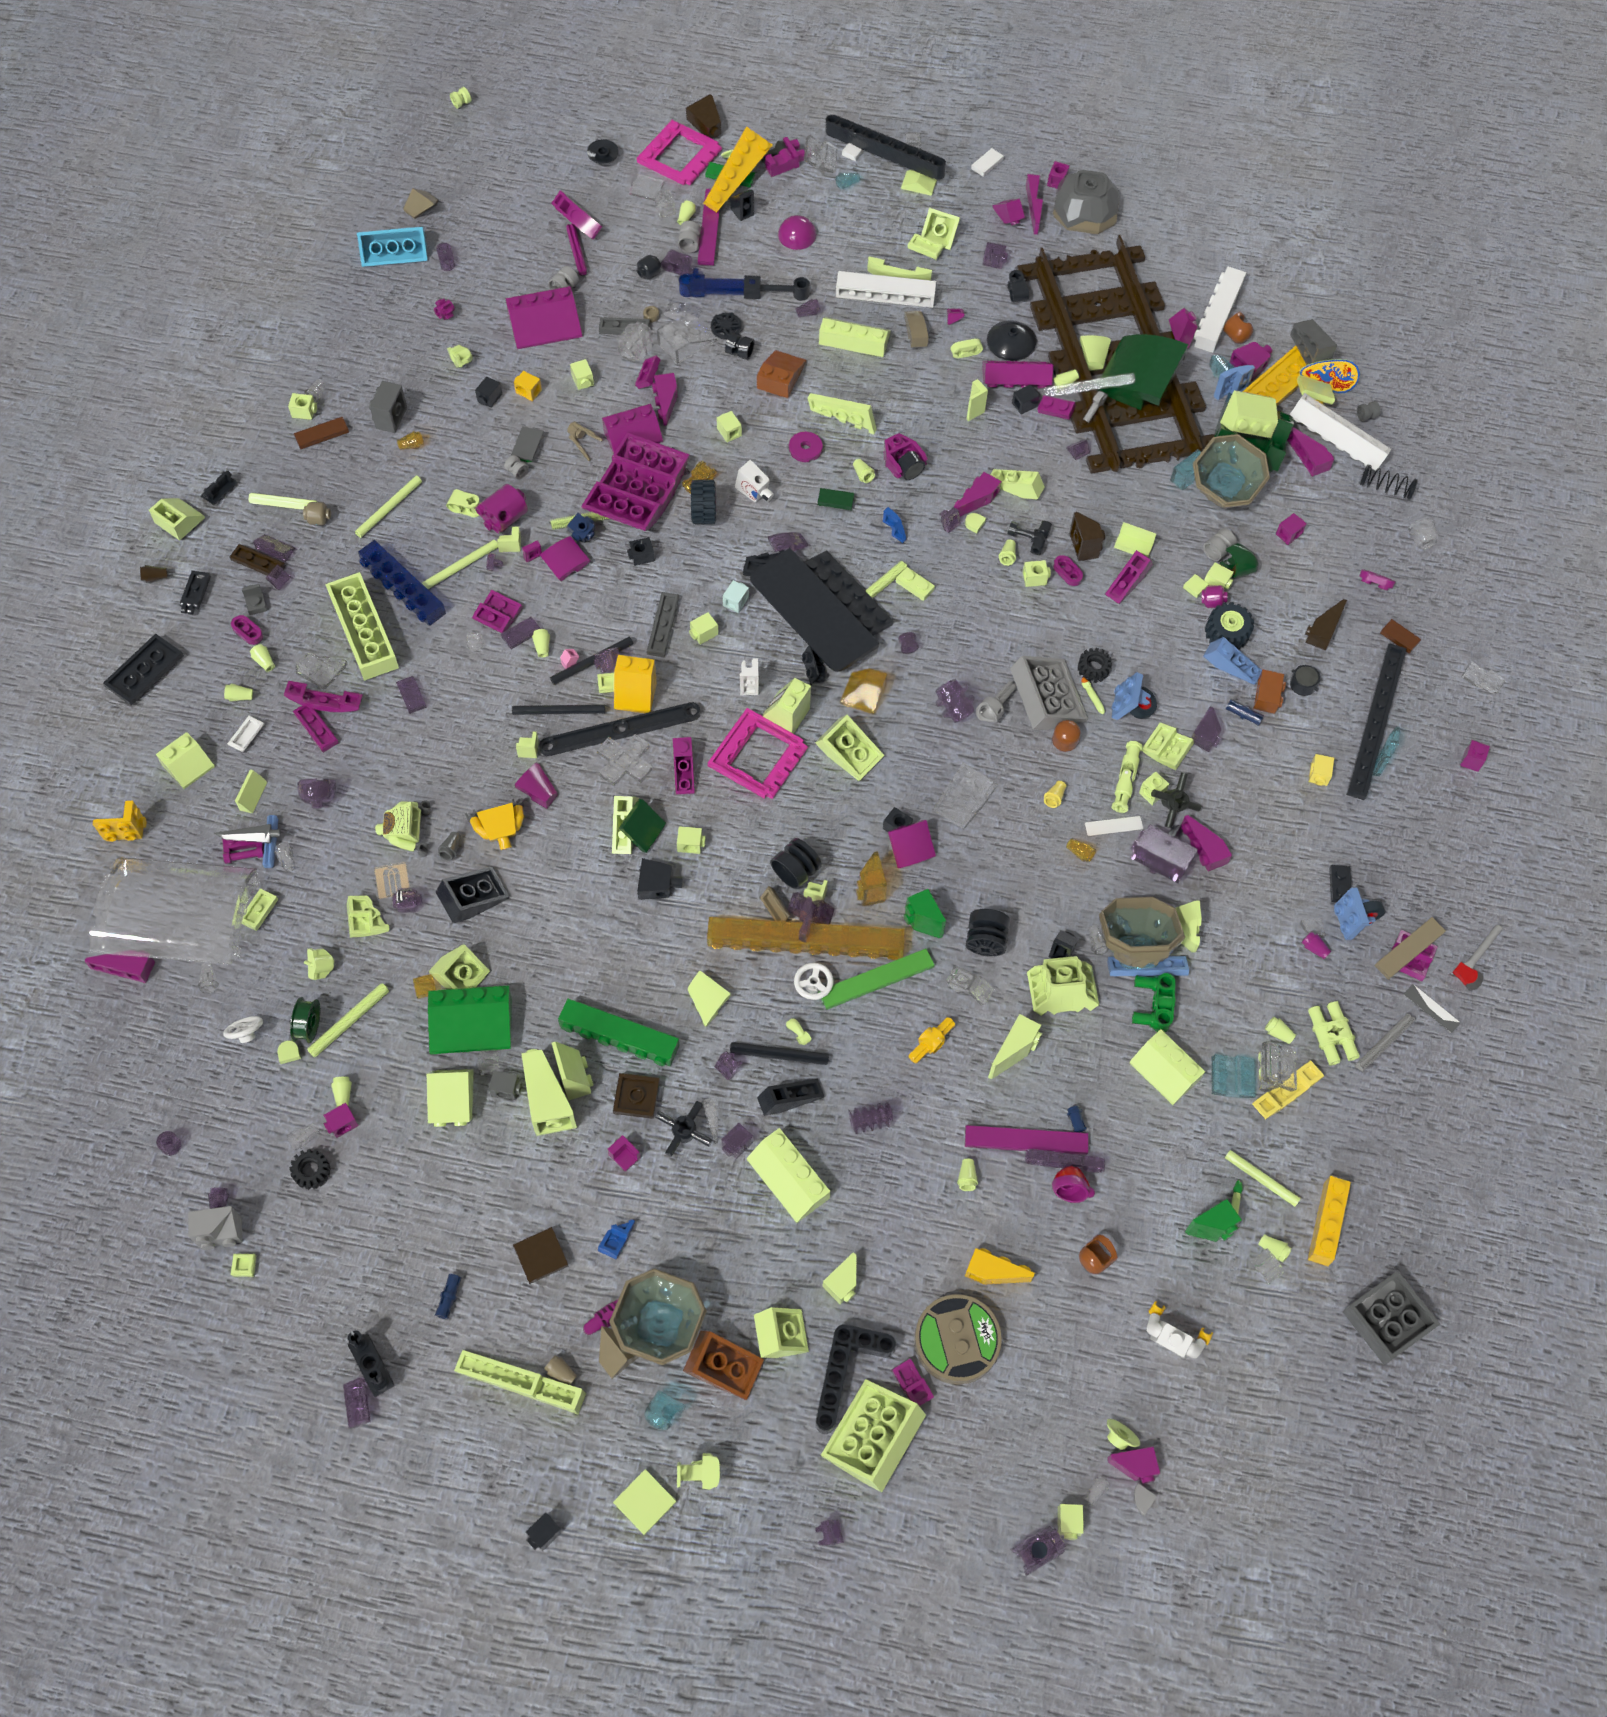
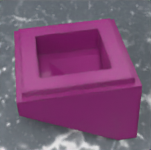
M947 309V324L951 325L965 316L963 309Z

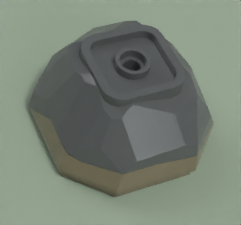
M1080 170L1077 173L1066 175L1056 190L1053 210L1054 218L1067 230L1099 234L1114 226L1117 222L1120 192L1108 176L1102 172Z

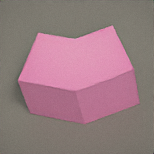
M565 649L560 657L561 664L566 669L576 664L579 655L574 649Z

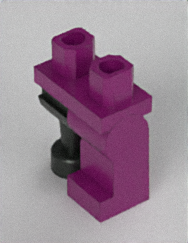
M784 137L783 141L778 140L776 142L775 148L769 150L761 161L765 163V168L769 175L774 177L793 168H799V162L806 160V152L804 149L799 150L800 144L797 139L790 141L788 137Z

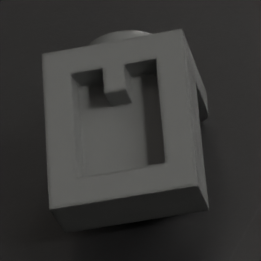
M259 584L242 588L249 615L267 611L264 595Z

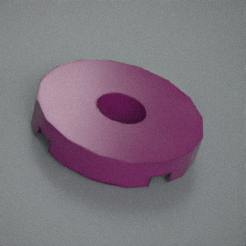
M804 431L792 436L788 448L791 456L797 461L810 462V460L819 458L823 450V444L818 435ZM803 445H807V446H809L810 448H808V449H803L802 446H803Z

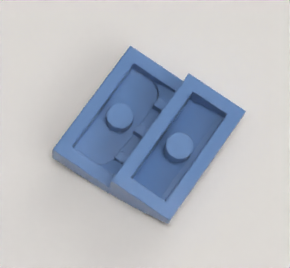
M1253 365L1239 366L1221 373L1214 397L1219 400L1228 395V393L1233 394L1234 390L1241 392L1249 386L1255 367Z

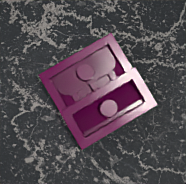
M571 536L558 541L540 554L541 558L561 582L574 570L578 573L590 562V559Z
M491 590L484 603L480 602L472 619L503 634L517 618L523 606Z
M920 820L888 832L897 868L910 866L936 856L927 820Z
M1400 930L1392 950L1411 934ZM1431 944L1400 971L1423 981L1438 946Z

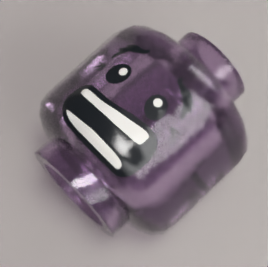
M414 887L399 888L396 893H393V908H396L399 913H414L418 910V906H422V895L418 894Z

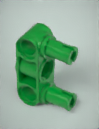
M1168 973L1153 977L1136 975L1134 987L1152 989L1154 991L1152 1001L1153 1012L1148 1014L1134 1011L1132 1014V1024L1148 1025L1156 1032L1162 1030L1164 1033L1167 1032L1174 1018L1176 999L1175 978ZM1161 983H1166L1169 987H1163ZM1158 1019L1165 1020L1167 1024L1160 1023Z

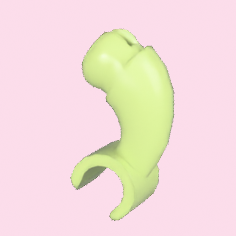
M790 1019L786 1022L787 1028L798 1035L796 1039L799 1044L806 1045L811 1041L810 1035L803 1031L796 1019Z

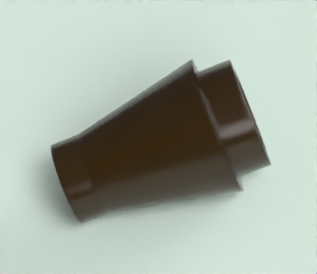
M150 565L140 567L141 581H146L147 583L168 579L167 568Z

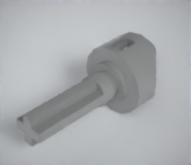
M1009 681L996 697H986L975 710L978 719L997 722L1004 713L1002 704L1016 689V684Z

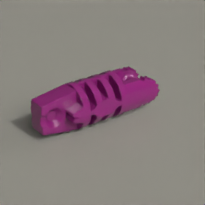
M618 1300L610 1302L593 1314L594 1317L583 1326L585 1335L596 1333L601 1329V1326L607 1328L611 1326L609 1321Z

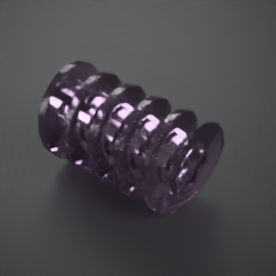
M889 1101L885 1102V1107L882 1103H878L877 1109L874 1105H870L869 1111L865 1106H862L861 1113L858 1108H854L853 1115L848 1110L850 1124L855 1134H858L859 1128L865 1133L867 1126L870 1127L871 1131H874L875 1124H877L879 1129H882V1123H885L889 1128L890 1121H893Z

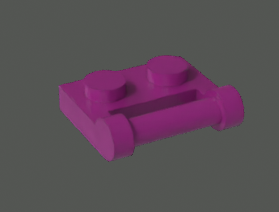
M222 838L225 864L252 857L263 858L264 843L224 840ZM254 847H256V849H253V850H247V851H242V852L231 853V851H237V850H243V849H248V848H254Z

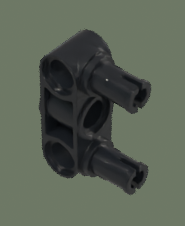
M355 1330L353 1335L349 1333L347 1337L349 1343L347 1345L369 1389L376 1398L395 1385L368 1333L361 1334ZM370 1361H376L372 1368L366 1369Z

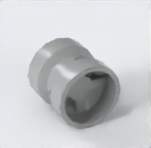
M516 455L510 456L504 464V468L508 472H512L513 476L517 479L523 478L529 469V466L524 462H520Z

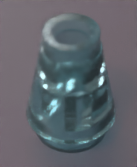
M858 172L839 173L835 178L838 188L845 189L859 182L860 175Z

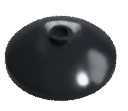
M1014 320L995 324L987 335L989 350L998 358L1007 361H1019L1029 357L1034 352L1037 342L1036 335L1029 326Z

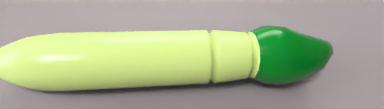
M1237 1180L1233 1187L1231 1205L1238 1214L1241 1193L1243 1191L1240 1180Z

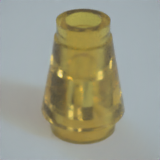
M413 431L398 439L397 444L400 450L420 448L421 445H424V441L420 431Z
M1073 838L1066 845V848L1083 862H1090L1096 853L1093 845L1074 840Z

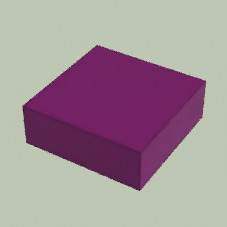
M538 540L522 547L526 562L540 557L542 550Z

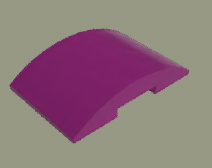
M627 432L612 455V462L600 482L596 481L581 508L647 531L658 521L669 505L684 474L690 454Z

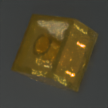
M878 851L874 852L860 872L859 880L856 881L857 900H861L863 907L885 902L887 883Z

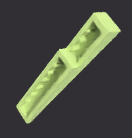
M462 1350L454 1369L455 1372L578 1415L586 1396L583 1389Z

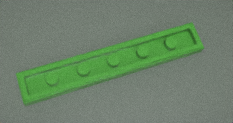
M923 949L834 984L829 994L821 998L826 1010L932 969L934 968V963L927 949Z

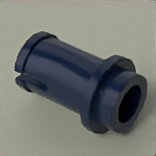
M1079 1106L1068 1108L1067 1116L1070 1117L1074 1132L1080 1133L1087 1130L1081 1114L1083 1112Z

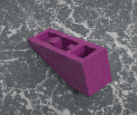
M1292 427L1287 441L1311 476L1329 471L1334 461L1333 455L1325 446Z
M1136 550L1105 595L1120 604L1153 566L1152 561Z
M126 950L87 957L85 959V963L92 970L143 983L147 982L155 964L151 954L145 950Z

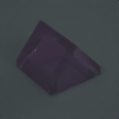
M1080 440L1066 447L1075 460L1090 454L1087 440Z

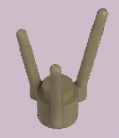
M575 421L568 426L569 439L575 443L584 457L590 461L588 454L576 439L583 438L585 434L601 442L603 439Z

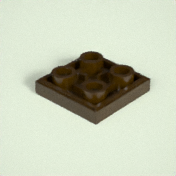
M552 1227L513 1244L529 1284L569 1267Z

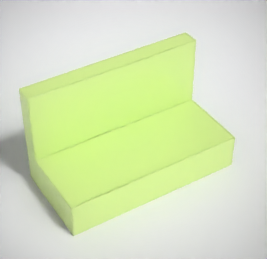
M978 379L972 382L967 412L968 421L985 412L988 389Z
M1123 522L1114 548L1130 554H1134L1137 550L1148 557L1156 534Z

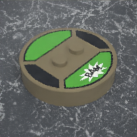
M959 1294L941 1297L927 1306L918 1320L914 1335L916 1354L926 1371L940 1381L956 1385L972 1383L985 1376L998 1358L1002 1340L999 1323L992 1311L981 1301Z

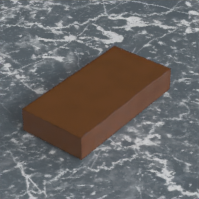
M1393 619L1380 632V634L1397 646L1407 648L1406 652L1409 654L1421 641L1419 637Z

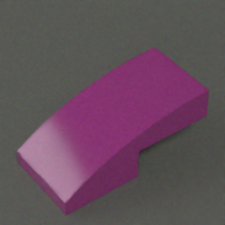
M911 1358L891 1369L910 1401L921 1406L934 1398Z

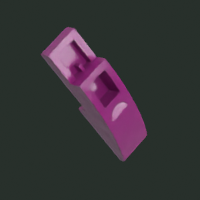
M561 190L558 192L551 204L593 240L602 226Z

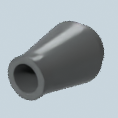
M451 832L438 847V855L442 859L451 861L452 858L456 857L461 835L457 832Z

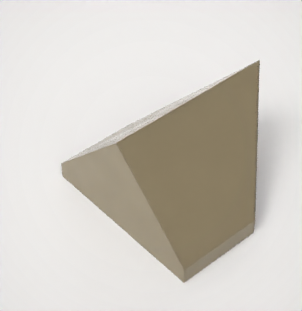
M412 188L403 210L416 219L435 205L438 199L427 191Z
M601 1326L599 1363L611 1379H613L639 1357L622 1351L613 1329Z

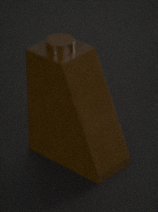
M711 94L686 107V120L701 134L711 139L721 135V120Z

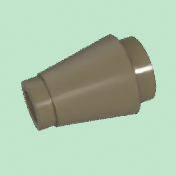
M556 1355L544 1368L549 1376L564 1384L571 1385L577 1377L563 1358H559Z

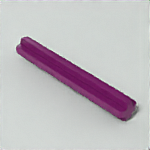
M568 224L566 230L578 274L580 276L586 275L587 268L575 225Z

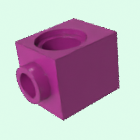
M1054 161L1049 173L1047 186L1057 189L1062 179L1068 175L1070 165Z
M1293 513L1279 524L1276 535L1289 545L1303 534L1307 524L1302 518Z
M346 1103L324 1114L327 1122L323 1124L328 1133L333 1132L336 1138L359 1126Z

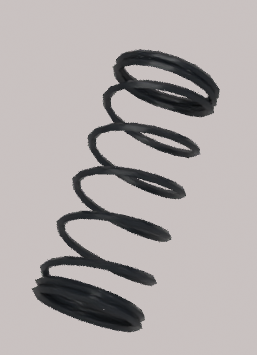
M1369 464L1366 465V468L1361 478L1360 486L1364 485L1369 473V478L1367 482V487H1369L1375 474L1379 470L1376 490L1379 489L1384 477L1388 473V480L1385 489V493H1387L1394 478L1398 475L1396 488L1394 492L1395 496L1398 490L1400 489L1403 481L1407 477L1403 498H1405L1408 493L1407 499L1411 500L1416 489L1418 479L1415 478L1407 490L1408 476H1405L1398 487L1399 473H1396L1389 484L1390 471L1388 470L1386 471V473L1384 474L1379 483L1381 468L1379 467L1375 471L1370 480L1372 466Z

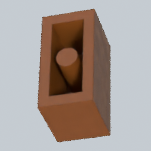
M1262 669L1258 679L1253 709L1275 714L1277 708H1281L1283 703L1281 692H1284L1286 682L1283 681L1284 674Z

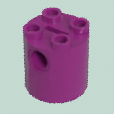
M505 484L483 500L475 510L484 519V526L489 531L494 530L499 534L528 512V507L525 502L526 497L520 489H515L513 486Z

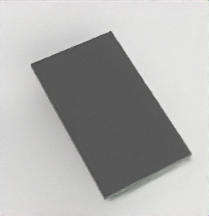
M522 426L511 456L516 455L520 461L532 462L544 431Z

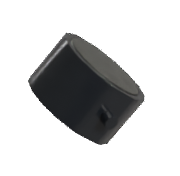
M1300 665L1291 671L1293 674L1290 679V687L1296 694L1309 696L1319 690L1317 687L1321 676L1316 668L1310 665Z

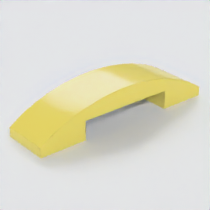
M1310 1060L1284 1082L1254 1101L1252 1105L1266 1120L1305 1093L1321 1080L1324 1075Z

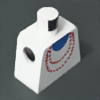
M751 460L738 470L735 488L754 502H757L761 497L769 502L774 496L768 489L769 478Z

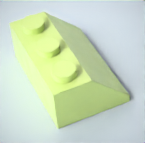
M1234 390L1220 423L1234 432L1271 438L1278 423L1276 399Z
M1159 1030L1148 1040L1129 1062L1172 1105L1196 1085L1205 1073L1162 1030Z

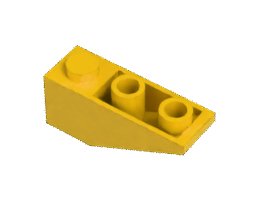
M975 1248L965 1273V1277L984 1285L1031 1282L1035 1274L1029 1267L1025 1265L1017 1266L1006 1257L1000 1256L998 1258L993 1256L989 1250L984 1248Z

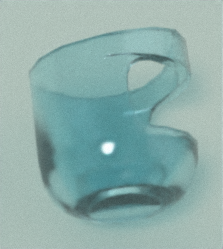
M658 1390L647 1405L644 1417L652 1427L665 1431L671 1428L670 1420L677 1412L682 1414L686 1406Z

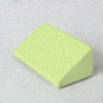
M249 770L235 799L239 810L248 813L254 812L267 785V781L254 770Z

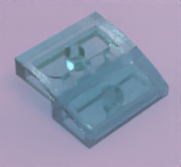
M1396 727L1391 732L1378 754L1373 775L1380 776L1397 748L1400 727Z
M1218 1054L1211 1056L1213 1095L1236 1098L1256 1097L1255 1059L1239 1055L1234 1058Z

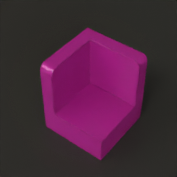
M623 1135L607 1149L609 1156L624 1171L630 1169L641 1159L640 1152Z

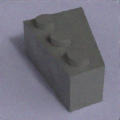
M1313 319L1294 323L1290 335L1306 365L1317 361L1333 359L1337 344Z

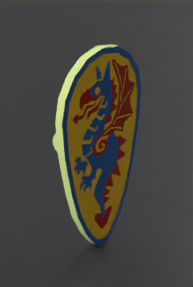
M1347 359L1317 361L1300 369V375L1330 384L1332 391L1335 393H1346L1352 390L1357 385L1360 376L1358 366L1353 361Z

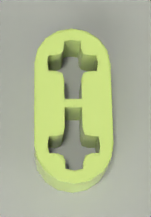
M979 339L960 341L951 346L954 358L974 356L983 350Z

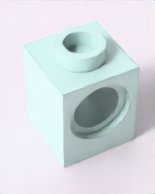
M733 580L723 594V606L739 613L749 598V587Z

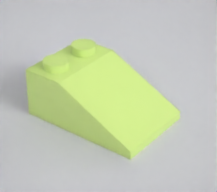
M848 715L839 718L815 742L831 760L858 781L884 756Z
M1019 1014L992 1063L988 1078L992 1080L1027 1057L1030 1050L1035 1051L1042 1035L1039 1032L1040 1024Z
M552 1042L568 1101L591 1094L590 1087L593 1086L591 1075H586L585 1068H588L585 1056L581 1057L577 1049L558 1042Z

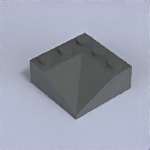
M1398 1271L1343 1311L1344 1315L1384 1366L1440 1325Z

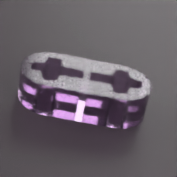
M448 243L438 244L436 250L441 269L444 271L453 270L455 268V261L451 246Z

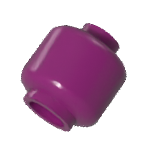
M1207 585L1205 590H1202V604L1206 608L1221 606L1222 603L1228 602V592L1224 591L1222 585Z

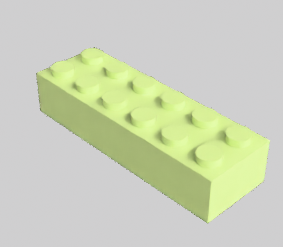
M359 572L325 584L364 681L398 669L396 657L361 573Z

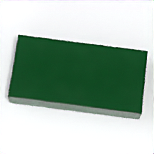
M820 488L817 505L852 511L854 493Z

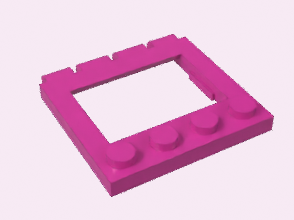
M671 120L637 157V163L682 185H691L714 157L720 153L722 147L718 141ZM679 135L695 144L703 146L681 172L655 160L657 156L664 152V148L670 146L673 139Z
M746 708L710 758L707 766L765 799L767 796L773 799L780 789L779 786L783 785L790 775L789 772H792L799 762V758L803 756L808 747L803 743L804 740ZM757 727L789 744L762 784L738 768L735 769L730 766Z

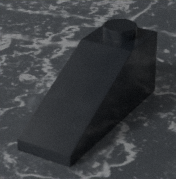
M817 1078L768 1086L757 1099L764 1116L782 1113L824 1098L825 1095Z

